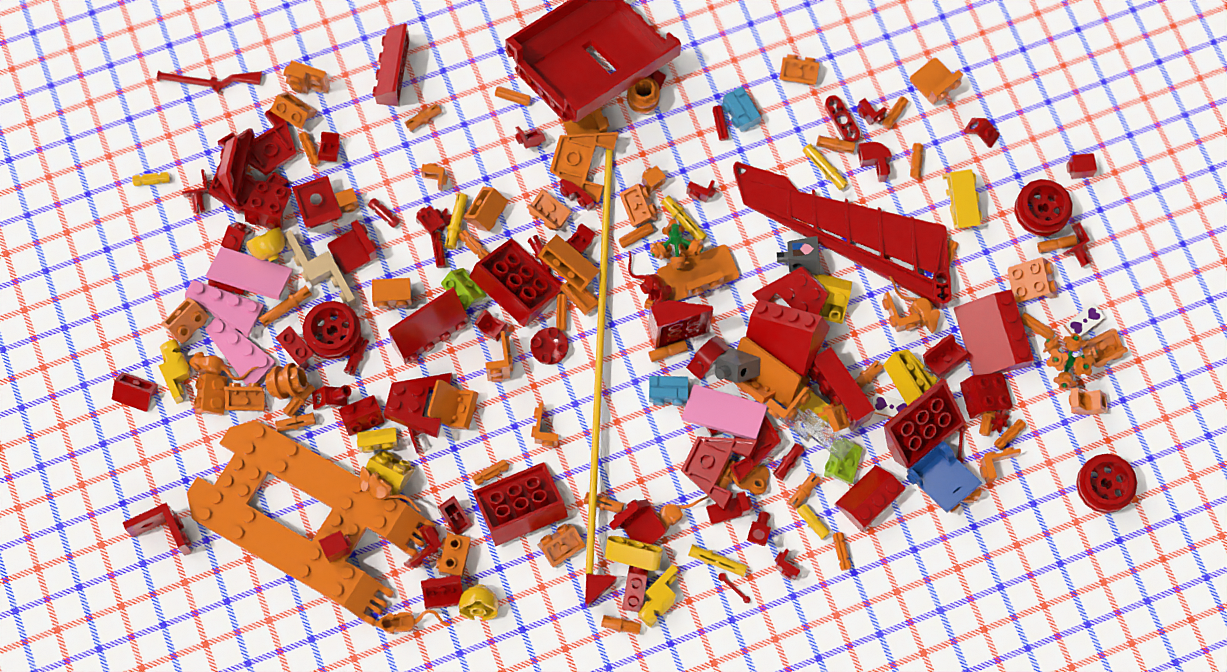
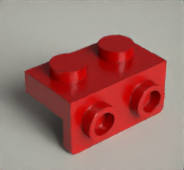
M952 333L942 338L939 343L929 348L923 354L925 367L939 379L969 357L968 352L955 341V336Z
M375 395L338 408L348 436L385 422Z
M460 575L428 578L421 581L426 610L459 605L461 595L463 594Z

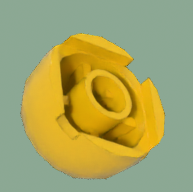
M280 227L249 240L246 242L249 252L256 259H268L271 262L279 258L278 254L283 251L285 237Z
M477 584L465 590L461 595L459 614L463 617L475 620L474 616L483 617L482 621H487L498 615L499 602L495 592L485 585Z

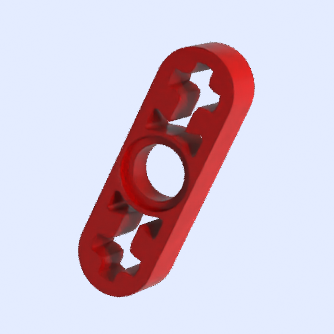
M836 95L828 96L825 100L824 108L844 141L857 143L860 131L842 100ZM831 101L833 104L837 103L836 110L834 106H829ZM844 116L847 118V122L841 124L837 121V117ZM848 130L851 134L855 133L854 138H852L851 136L848 137Z

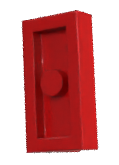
M122 372L114 380L111 399L147 412L151 397L157 391L158 384Z

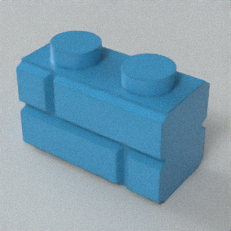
M742 86L723 96L722 108L725 113H730L732 117L731 122L735 128H739L741 132H744L760 123L762 116Z
M649 376V402H653V405L661 406L664 403H672L673 406H682L684 403H687L688 377Z

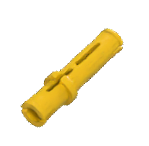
M811 143L803 148L802 152L810 158L823 172L825 178L830 180L839 191L848 185V182L840 175L838 169L833 167Z
M457 193L451 222L447 226L448 233L444 246L452 250L457 248L458 237L462 232V220L468 200V195L463 193Z
M670 195L661 201V204L672 214L671 217L684 226L685 230L693 238L702 239L703 241L706 239L707 234L697 226L684 212V208L679 206Z
M693 544L688 554L689 557L701 560L706 565L709 563L741 577H744L748 566L715 554L713 550L709 549L707 551Z

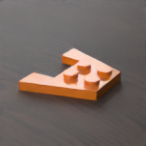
M619 132L560 135L549 171L560 179L576 184L594 202L599 204L604 185L586 181L596 146L614 151Z

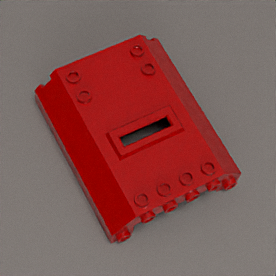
M568 0L505 39V51L508 57H512L517 66L514 69L517 75L564 122L570 120L578 122L680 56L681 42L670 32L666 33V39L661 37L654 27L644 21L643 17L637 14L631 5L624 0ZM592 46L616 71L610 74L586 49Z

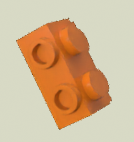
M293 60L284 69L283 76L286 77V84H289L294 92L308 94L311 87L316 92L321 93L323 91L328 93L330 84L326 71Z

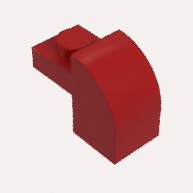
M879 142L859 143L857 153L860 167L875 165L878 182H886L888 175H890L889 163L892 158L890 150Z
M716 335L709 339L695 353V357L686 368L699 380H702L713 365L716 364L717 357L730 349V347Z

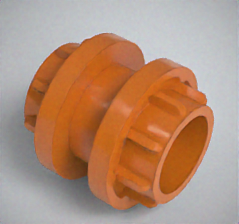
M646 77L627 89V103L633 111L646 114L652 112L657 107L660 89L657 82L652 78ZM642 93H643V94H647L648 96L642 97V96H639L638 94H642Z
M288 363L284 368L282 366L272 367L270 373H267L265 378L269 394L274 398L277 397L279 400L287 399L289 394L292 397L300 396L301 392L307 388L308 383L305 370L295 363Z

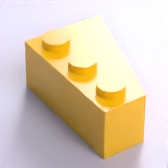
M972 169L942 174L943 180L947 179L948 189L945 191L946 195L950 196L951 206L949 208L954 229L981 225L982 212L978 210L977 204L979 202V193L975 191L976 174L973 173Z
M908 349L893 352L883 364L907 406L936 384L938 380L934 375L931 377L923 369L925 366Z

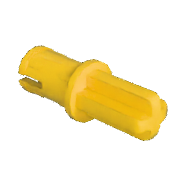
M806 504L798 508L797 513L808 524L807 527H811L821 540L830 533L819 520L820 517H817Z

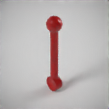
M964 425L958 429L960 434L957 459L961 463L964 461L962 458L963 433L966 430Z
M720 573L718 575V580L724 581L741 598H743L744 603H750L751 598L749 596H745L730 581H728L724 573Z

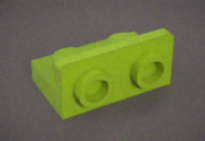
M463 267L450 271L442 280L441 285L446 291L453 287L464 310H467L472 303L483 301L487 295L469 278V273Z
M846 439L835 440L830 447V456L825 464L824 477H834L844 483L853 484L863 447Z

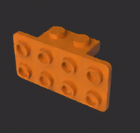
M725 244L701 252L699 255L696 254L695 257L685 258V261H689V263L684 264V268L679 270L673 269L672 265H666L657 270V275L662 278L664 286L669 285L672 288V292L668 297V300L679 301L690 296H698L706 290L719 288L721 285L739 278V272Z
M742 337L737 350L761 358L760 375L734 384L761 404L769 401L770 398H774L785 407H789L800 385L801 376L749 338Z

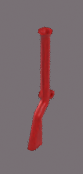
M160 70L157 72V81L167 80L212 87L213 91L219 94L220 88H225L234 81L260 85L262 79V71L231 74L222 81H218L215 76L210 79L163 73Z

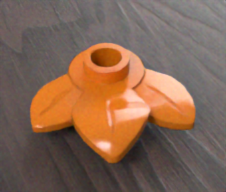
M765 465L756 467L740 484L732 475V480L740 489L749 490L753 495H761L767 489L766 481L769 478V471Z

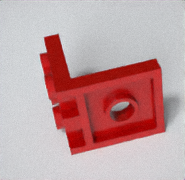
M328 175L292 187L306 230L343 219ZM314 194H319L322 198L321 203L318 205H314L310 201L311 196Z
M167 502L122 522L125 530L132 538L167 522L174 541L182 554L185 556L192 553L190 550V546H192L191 540L185 531H182L185 528L177 513H174L171 507L168 506Z

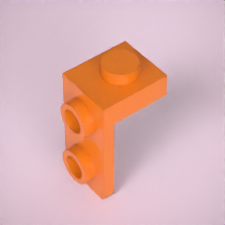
M886 292L882 299V305L889 312L891 327H895L896 332L905 329L906 331H911L917 328L920 322L918 313L899 318L889 292Z
M539 402V407H535L534 419H537L536 426H532L531 437H534L535 444H542V447L553 448V446H558L559 434L540 432L544 406L543 402Z
M1010 447L997 454L995 451L985 453L984 457L980 460L981 477L985 478L986 483L994 482L997 475L993 462L1018 457L1021 449Z

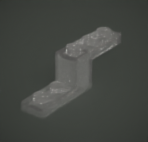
M774 398L772 399L773 401H775L778 405H780V406H781L782 408H784L785 410L788 408V407H785L784 405H782V404H781L780 402H778L776 399H774ZM798 409L799 413L793 421L789 420L787 423L779 418L781 422L805 441L809 442L813 438L841 461L854 446L852 442L838 431L833 432L832 427L810 409H807L804 413Z

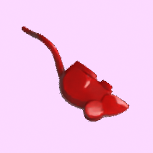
M628 250V273L632 278L644 279V282L639 285L641 291L644 294H648L649 301H667L672 288L669 285L664 286L662 278L656 274L634 275L631 272L632 255Z

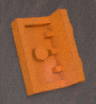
M541 189L532 204H528L526 207L530 210V215L536 219H542L544 225L550 230H560L573 212L545 189Z
M1115 328L1087 340L1085 347L1081 346V349L1088 347L1087 343H1089L1090 348L1095 347V350L1098 351V358H1095L1096 364H1091L1096 368L1103 367L1108 361L1123 357L1124 353L1128 352L1127 347L1122 346Z
M205 373L197 378L195 384L197 396L193 403L195 414L224 415V386H227L228 377Z
M229 383V386H224L225 410L265 411L266 387H260V383H249V387H241V383Z

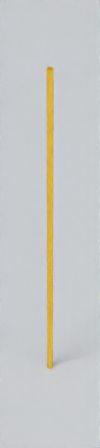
M608 149L605 152L585 574H593L613 162V151Z

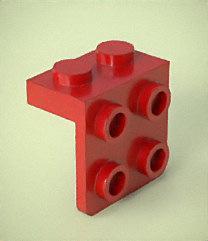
M257 180L244 207L245 222L251 225L267 227L270 230L278 227L282 230L284 226L283 213L292 190L288 187Z
M358 220L351 222L352 230L327 244L330 253L344 275H348L378 258L376 252L378 247L373 239L369 240L367 236L369 232L364 224L360 225Z
M1003 373L972 375L960 382L961 392L970 419H976L986 412L1002 411L1003 409L1010 410L1013 407Z
M648 499L632 500L626 505L627 508L613 516L614 520L609 523L612 530L624 529L631 540L651 545L667 533V528Z

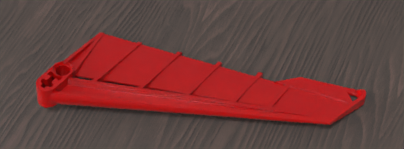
M739 161L733 164L732 172L743 205L806 238L817 236L818 244L891 281L889 278L891 276L896 285L919 297L927 298L937 309H945L948 306L952 293L946 225L916 219L913 216L907 217L881 211L880 207L873 209L848 203L846 198L844 199L845 202L817 196L813 189L812 194L800 192L786 176L743 164ZM741 168L746 171L739 175L738 169ZM817 227L820 228V229H823V230H825V231H828V232H830V233H833V234H835V235H838V236H840V237H843V238L846 239V241L841 240V239H839V238H837V237H835V236H832V235H830V234H828V233H825V232H823V231L817 229ZM850 241L878 251L879 256L851 244ZM884 254L912 265L913 271L885 259ZM917 267L933 273V278L931 279L919 274ZM936 278H943L945 283H939ZM941 291H943V292H942V299H945L944 301H942L941 298L939 297Z

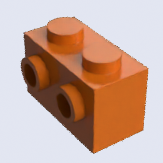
M483 186L464 218L478 230L490 232L495 226L499 215L504 211L508 200L495 188Z
M410 278L372 279L373 306L378 309H387L388 306L406 308L412 305Z
M188 297L161 325L174 339L183 344L192 337V334L198 328L205 325L209 316L194 300Z
M447 533L446 538H443L441 542L443 546L440 549L443 550L442 557L437 559L436 569H439V575H460L461 580H463L471 538Z

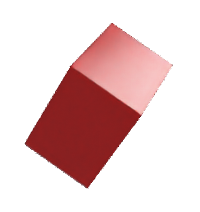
M454 495L438 506L439 514L455 535L461 534L473 525Z
M586 574L585 606L587 608L591 606L617 582V578L614 575Z

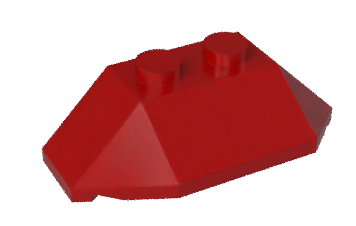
M252 128L246 129L226 142L225 148H222L220 159H222L221 165L216 170V177H218L220 184L235 205H239L255 139V133Z

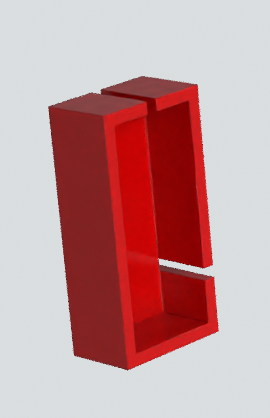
M832 347L816 355L809 368L808 375L812 381L816 380L820 386L819 391L824 397L827 396L830 400L829 404H834V407L842 404L850 426L847 428L852 432L871 419L875 408Z

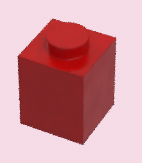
M1094 153L1071 156L1066 164V169L1070 173L1071 179L1089 178L1095 175L1097 166Z
M341 530L318 540L326 559L330 563L352 553L349 547L352 545L348 534L344 535Z

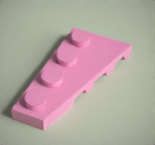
M192 280L185 292V299L191 298L204 311L208 310L215 318L222 319L231 328L240 330L247 338L264 309V304Z
M214 318L205 328L207 334L239 377L243 376L252 367H259L242 379L247 387H249V383H259L276 364L275 360L236 329L228 326V323L224 320Z

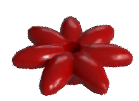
M447 208L442 213L439 209H435L445 222L440 227L441 231H444L445 225H450L449 220L452 218V214L447 215Z
M1005 409L1000 414L995 412L996 419L990 421L991 424H994L991 429L992 432L997 429V432L1001 433L1002 427L1008 426L1007 419L1010 415H1005Z

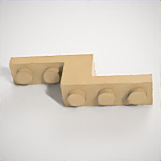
M292 231L285 232V245L288 251L292 250L295 255L292 258L297 267L301 265L303 269L301 274L305 282L309 281L314 286L330 278L334 287H339L341 291L339 296L342 302H347L349 307L356 305V300L330 252L327 251L308 261Z

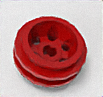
M1038 179L1029 182L1021 189L1015 200L1014 214L1017 222L1025 231L1035 236L1047 237L1057 234L1066 226L1072 215L1073 202L1070 194L1062 185L1053 180ZM1040 195L1041 198L1036 199L1034 196ZM1028 203L1032 205L1031 209H1029ZM1055 208L1059 210V214L1054 213Z
M326 301L314 306L306 315L302 325L303 337L308 347L318 357L328 360L341 359L351 354L358 346L362 335L361 323L355 311L347 304L338 301ZM331 317H338L336 320H331ZM323 320L324 325L318 326V324ZM343 323H349L348 328H343ZM321 334L323 335L322 339L318 340L316 339V335Z
M1108 453L1096 455L1086 461L1079 470L1076 480L1078 496L1083 503L1093 511L1104 514L1118 512L1126 507L1136 495L1138 484L1135 471L1129 462L1120 456ZM1104 468L1111 469V472L1106 473L1104 471ZM1096 472L1097 478H1092L1091 473ZM1119 476L1122 482H1118L1116 477ZM1101 482L1103 484H1107L1108 489L1106 487H1102ZM1115 490H1119L1121 492V496L1117 497L1115 495Z

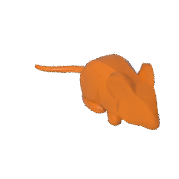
M889 276L896 294L903 300L913 301L909 311L911 314L918 313L921 327L926 325L927 329L934 333L938 325L940 311L934 309L932 303L927 298L905 297L900 294L893 278Z
M203 352L195 353L188 362V365L196 372H199V375L210 373L221 376V372L224 370L231 379L236 381L244 379L251 371L259 368L258 366L252 367L243 376L234 377L231 371L224 365L222 358L214 355L204 356Z
M362 466L360 470V489L362 491H368L377 500L403 498L421 512L416 504L407 496L391 494L393 485L384 478L381 479L377 472L372 474L366 467Z
M705 496L687 505L667 504L656 513L668 530L670 525L674 526L682 519L683 513L681 509L693 507L709 496Z
M425 610L415 619L409 612L388 613L375 622L376 627L392 635L395 632L413 631L414 626L427 613L434 614L445 626H450V624L445 623L434 610Z

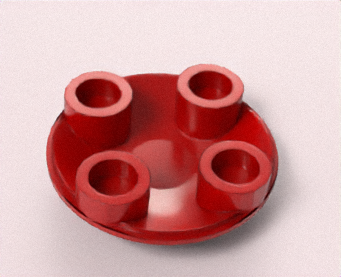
M556 327L544 328L538 331L530 342L533 357L538 362L546 365H553L562 361L569 349L567 337Z

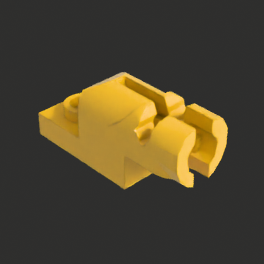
M172 339L159 347L164 363L158 366L176 404L184 401L181 395L185 394L180 382L190 378V367L185 356L180 352L181 348L177 340Z
M673 564L645 592L644 596L649 601H646L637 613L638 617L650 628L657 622L655 614L663 616L674 604L676 594L666 585L667 583L671 585L678 578L676 575L678 569Z

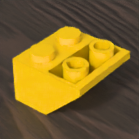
M824 274L815 275L814 277L830 292L820 316L826 321L843 324L851 294L852 281Z
M380 451L371 457L366 465V468L372 474L377 472L381 479L384 478L393 485L391 494H400L415 470V467L411 466L410 462L403 459L399 460L388 451Z

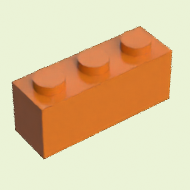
M557 234L544 246L538 255L541 260L581 293L600 272L596 266Z

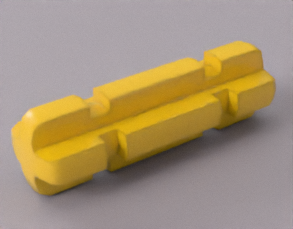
M168 172L132 176L134 186L170 182Z

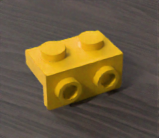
M391 427L358 432L357 447L359 452L371 453L378 449L391 450L394 447H398L396 428Z

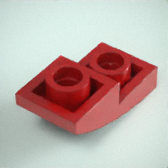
M560 180L559 191L564 198L568 197L570 201L576 198L580 207H585L587 211L594 208V200L583 189L568 180Z

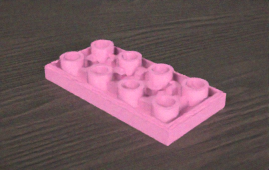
M221 247L206 273V278L279 300L293 273V269Z
M694 384L685 406L682 420L745 439L757 440L768 407L765 404Z

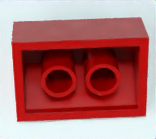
M875 465L834 505L860 532H863L903 494L906 488L893 474Z

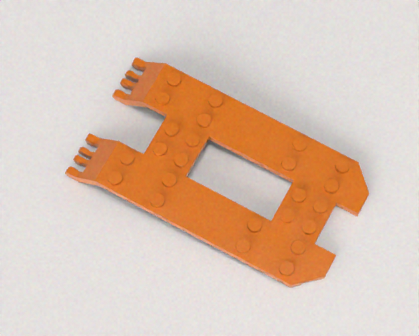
M257 420L229 427L219 443L222 447L234 453L214 485L197 476L187 491L193 521L334 601L365 623L374 627L377 621L373 617L367 616L365 614L366 611L370 608L376 614L381 615L383 611L371 603L375 602L386 608L387 603L382 599H378L376 595L380 591L388 598H392L395 592L382 585L366 572L348 563L347 560L352 553L330 563L326 559L318 540L341 530L344 535L348 534L352 543L349 547L351 552H353L365 531L369 529L412 557L418 552L407 546L410 540L421 548L425 545L424 542L414 537V534L424 539L418 530L420 524L431 525V527H436V524L397 498H386L384 500L373 498L368 491L360 489L361 480L359 477ZM269 473L332 508L312 541L249 506V503Z

